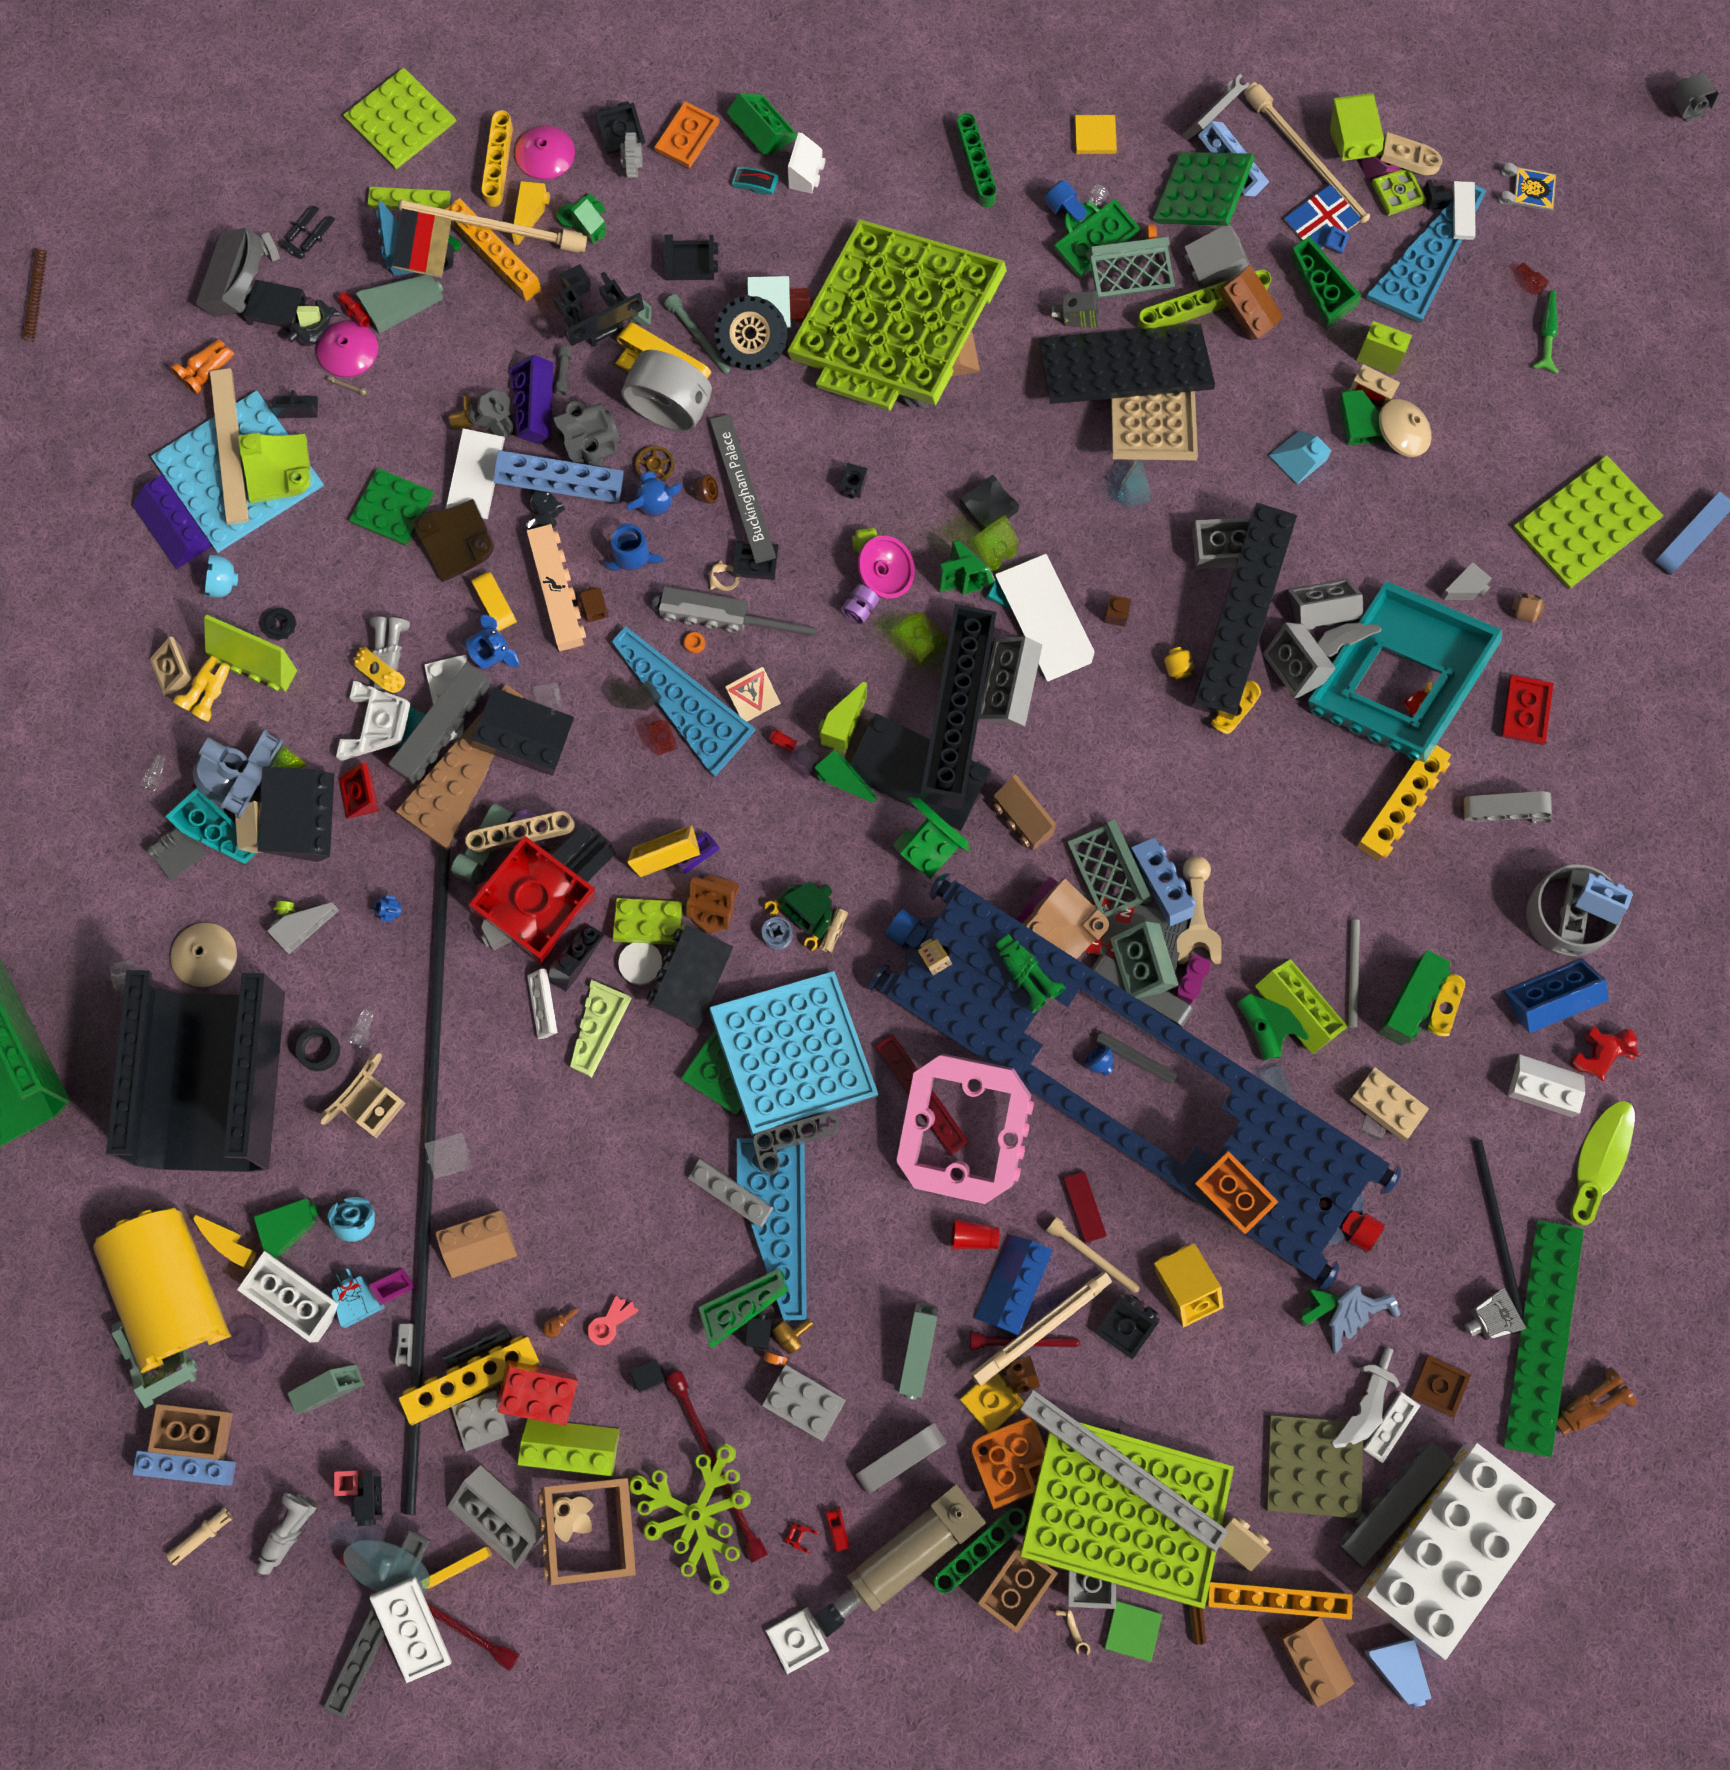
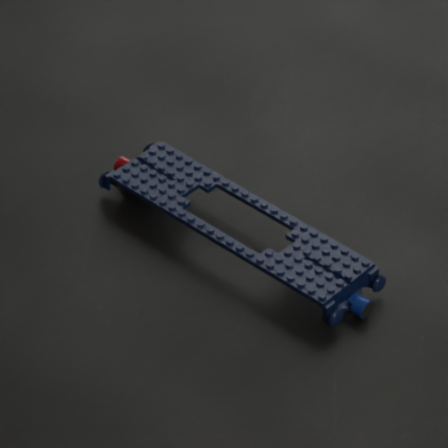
M951 873L940 875L931 887L930 897L932 901L939 896L946 904V908L940 916L932 917L920 924V919L902 909L894 917L886 930L885 936L902 948L906 945V968L902 974L895 975L892 973L890 975L887 973L890 965L884 964L880 966L870 979L869 990L871 993L876 988H879L882 994L896 1001L987 1063L1014 1068L1028 1090L1235 1226L1194 1184L1217 1160L1229 1151L1278 1201L1246 1234L1304 1272L1310 1278L1319 1280L1318 1289H1327L1335 1281L1339 1272L1338 1262L1335 1261L1330 1266L1327 1264L1328 1260L1323 1256V1251L1327 1245L1336 1244L1349 1236L1348 1242L1367 1253L1377 1243L1384 1231L1385 1224L1368 1213L1362 1216L1364 1205L1362 1191L1368 1182H1372L1382 1186L1380 1194L1389 1193L1400 1179L1401 1169L1399 1165L1392 1171L1388 1168L1390 1165L1388 1162L970 889L955 880L952 883L949 882L948 879ZM1007 935H1010L1014 941L1018 940L1019 945H1022L1029 953L1036 957L1037 965L1051 981L1061 982L1065 985L1066 989L1054 999L1067 1008L1081 989L1231 1087L1233 1090L1221 1109L1240 1121L1217 1157L1214 1158L1195 1146L1183 1165L1033 1066L1031 1063L1043 1045L1027 1035L1025 1031L1039 1010L1031 1013L1028 1006L1030 996L1023 986L1018 987L1017 981L1014 982L1012 975L999 955L1001 952L995 945ZM931 938L933 941L938 939L952 962V965L934 976L918 952L921 949L920 945ZM1030 973L1029 978L1039 991L1048 998L1044 989Z

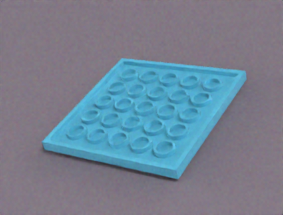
M257 390L236 403L240 436L253 433L272 436L288 435ZM215 417L151 456L217 552L222 551L324 486L310 466L311 485L302 494L251 504L244 471L249 522L228 525L225 514Z
M834 971L709 1008L751 1135L878 1096Z

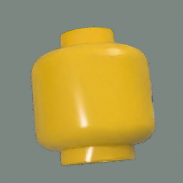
M1181 647L1169 650L1170 655L1164 659L1168 675L1175 677L1176 680L1191 676L1195 665L1190 651L1182 650Z

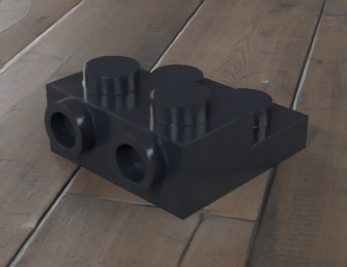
M629 101L621 102L618 104V107L611 109L609 106L598 109L599 112L595 113L607 154L621 151V143H625L626 133L635 132L637 143L645 144L634 102L630 104Z
M1122 1292L1095 1333L1133 1360L1158 1325L1160 1319L1157 1317L1158 1313L1150 1306L1144 1308L1138 1304L1139 1299L1129 1292L1127 1294Z
M366 1471L363 1472V1477H360L359 1487L360 1491L363 1492V1496L354 1497V1502L351 1503V1516L355 1517L357 1526L376 1525V1520H383L381 1472Z

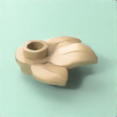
M561 1497L553 1503V1516L556 1518L554 1530L562 1541L568 1542L573 1531L582 1534L592 1531V1523L587 1513L594 1505L589 1499L576 1497L571 1500L567 1497ZM563 1504L568 1507L566 1514L560 1512V1506Z

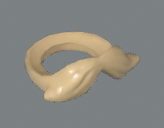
M720 560L712 566V571L709 575L710 590L714 588L722 591L733 590L738 585L740 577H736L734 584L731 586L721 585L714 576V572H733V567L723 564Z

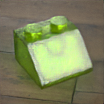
M1003 515L972 538L971 550L992 571L997 570L1004 559H1011L1018 553L1019 540L1006 515Z
M924 612L908 616L891 630V639L918 669L944 649L948 643L947 637Z

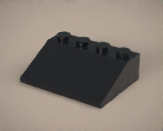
M493 687L473 737L471 747L553 776L574 717Z
M263 767L258 852L313 862H320L330 857L335 773L316 769Z

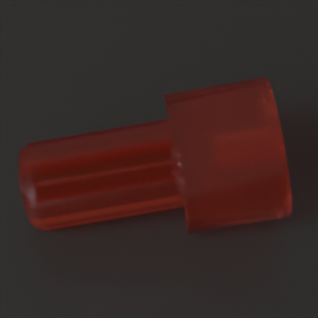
M1524 262L1517 266L1516 272L1526 281L1525 285L1535 295L1541 293L1547 287L1549 281L1540 272H1534Z

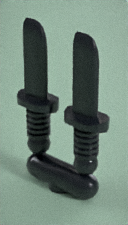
M312 206L299 222L294 221L292 223L294 227L286 236V240L281 241V248L298 259H304L305 252H309L310 248L317 241L321 242L323 240L321 237L334 222L335 218L332 216L327 217L315 232L310 231L308 233L310 235L309 239L302 246V250L290 242H293L294 238L301 231L305 232L307 230L305 228L319 210L318 207Z

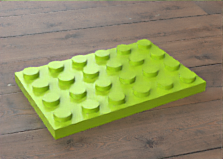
M1606 455L1514 525L1513 529L1560 581L1570 589L1659 521L1664 515Z

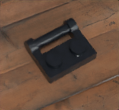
M737 541L733 577L775 580L779 544H772L776 556L775 559L755 564L753 555H742L743 552H752L750 545L743 543V541Z

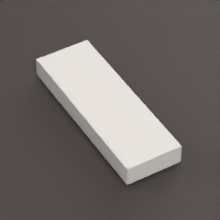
M1454 181L1453 239L1474 240L1475 182Z
M539 969L527 975L537 1037L538 1039H544L556 1034L557 1027L547 969Z
M1399 1392L1383 1416V1422L1372 1433L1363 1450L1380 1463H1383L1420 1405L1404 1393Z

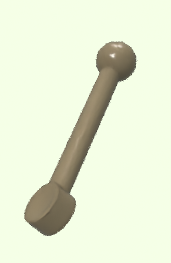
M328 376L326 379L333 384L335 383L359 392L361 396L367 394L365 388H357L336 380L332 376Z

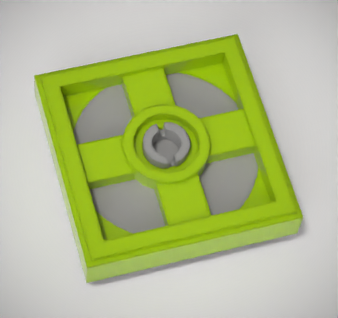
M1403 168L1372 180V185L1388 216L1424 204L1426 201L1413 172Z

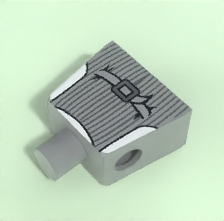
M1505 1288L1496 1291L1470 1310L1475 1320L1464 1325L1470 1337L1482 1333L1485 1340L1526 1328Z

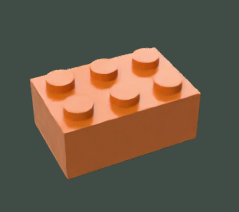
M1229 1151L1194 1183L1243 1234H1246L1278 1203Z

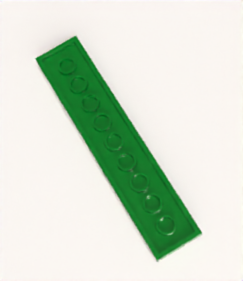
M1537 1220L1522 1321L1526 1328L1521 1330L1504 1445L1506 1449L1552 1458L1584 1234L1583 1228Z

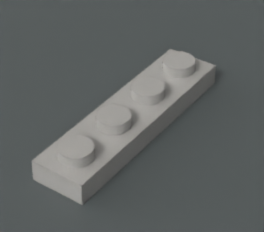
M703 1159L698 1160L688 1177L689 1180L759 1227H763L774 1208Z

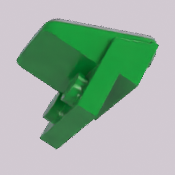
M952 541L951 560L940 564L937 584L939 592L960 588L962 595L982 590L983 587L994 583L995 578L990 567L962 541Z

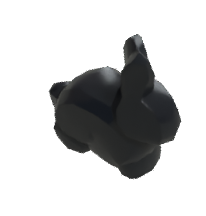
M529 489L531 494L529 500L530 507L537 515V518L528 520L525 523L526 528L530 530L550 524L554 528L557 525V521L554 518L565 510L564 505L558 502L551 492Z

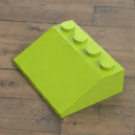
M206 614L204 617L205 652L209 657L215 656L218 658L217 666L220 667L223 663H227L230 665L229 670L237 675L244 673L248 675V679L259 684L262 681L267 684L266 686L275 692H278L279 689L286 692L298 670L283 648Z

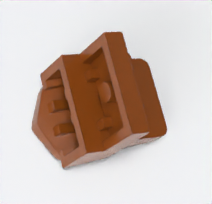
M706 875L703 879L693 876L690 881L687 918L692 919V922L706 934L723 931L724 929L728 930L734 913V904L739 893V884L712 875Z

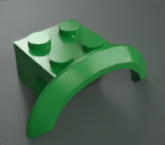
M909 797L908 800L927 819L914 834L906 829L893 846L905 859L931 879L959 846L967 852L970 851L969 840L953 829L920 798Z

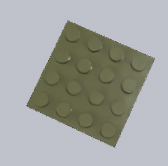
M1270 1415L1266 1511L1358 1518L1361 1515L1363 1441L1354 1445L1348 1443L1346 1447L1334 1448L1331 1445V1442L1338 1436L1347 1422Z

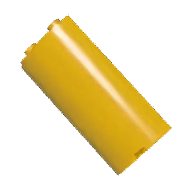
M176 1208L153 1213L152 1210H147L130 1221L129 1219H124L117 1222L115 1228L95 1239L94 1252L141 1374L164 1365L163 1358L205 1341L208 1342V1345H212L231 1337L181 1211L176 1210Z

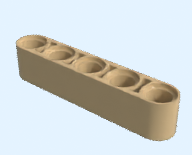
M564 811L554 812L474 830L467 835L466 844L475 853L490 852L516 846L523 838V836L516 837V830L519 828H525L524 835L534 842L570 833L574 829V820ZM567 818L568 824L563 828L558 827L559 820ZM540 823L547 824L544 832H537V826ZM502 832L504 834L503 839L500 842H495V835ZM482 837L481 845L474 847V839Z

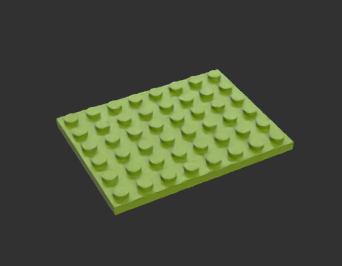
M1080 1423L1222 1526L1234 1466ZM1048 1433L1019 1557L1205 1609L1216 1552L1206 1547L1054 1435Z

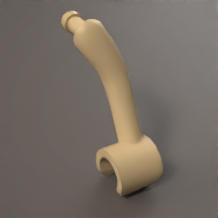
M1056 1610L1055 1615L1067 1616V1624L1076 1643V1653H1079L1078 1649L1081 1645H1085L1087 1647L1086 1655H1089L1090 1647L1082 1641L1071 1610Z

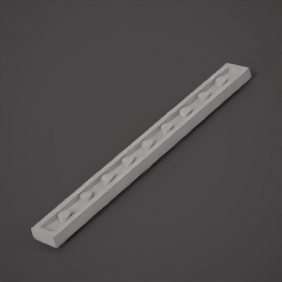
M1031 1391L1019 1411L1213 1552L1217 1551L1229 1532L1036 1391Z

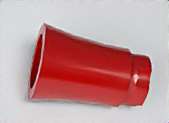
M953 1219L951 1250L998 1249L1000 1239L999 1227Z

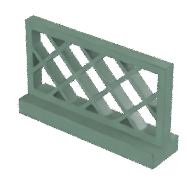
M1169 237L1091 247L1086 252L1087 261H1090L1097 299L1174 288L1175 283L1168 246L1170 245ZM1163 253L1164 263L1160 266L1152 258L1155 254ZM1141 256L1147 261L1143 268H1140L1133 262L1136 257ZM1117 259H1122L1128 264L1124 271L1114 265ZM1102 261L1109 266L1104 274L1097 269L1096 262ZM1149 263L1158 269L1154 277L1144 271ZM1129 266L1139 272L1135 280L1125 273ZM1110 269H1113L1120 275L1116 282L1106 276ZM1160 272L1167 276L1168 284H1161L1156 280ZM1141 274L1151 281L1146 287L1137 282ZM1122 277L1131 283L1129 289H1123L1118 285ZM1102 280H1105L1112 286L1110 291L1101 292L1100 283Z
M1115 819L1107 822L1106 826L1068 841L1070 850L1094 903L1106 918L1141 903L1144 905L1151 902V895ZM1106 832L1108 837L1106 846L1094 843L1098 835ZM1081 842L1088 844L1089 848L1086 855L1078 853L1074 845ZM1093 846L1104 850L1100 860L1089 857ZM1107 851L1116 854L1117 860L1115 865L1103 862ZM1087 860L1098 864L1094 874L1085 871L1084 866ZM1101 865L1113 869L1109 879L1097 875ZM1115 871L1125 874L1126 879L1123 885L1112 881ZM1095 879L1107 883L1103 893L1093 889ZM1110 884L1121 888L1118 898L1106 895ZM1124 889L1133 892L1136 900L1129 903L1120 900ZM1104 898L1116 902L1112 910L1104 913L1101 906Z

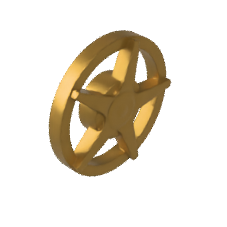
M650 446L642 450L637 456L635 463L639 477L642 475L639 469L640 463L647 466L648 472L659 473L662 476L660 478L662 481H666L671 477L675 467L672 454L660 446ZM656 450L667 454L669 459L662 460L657 456ZM653 451V456L647 461L640 460L644 454ZM671 462V468L665 475L662 471L663 467Z

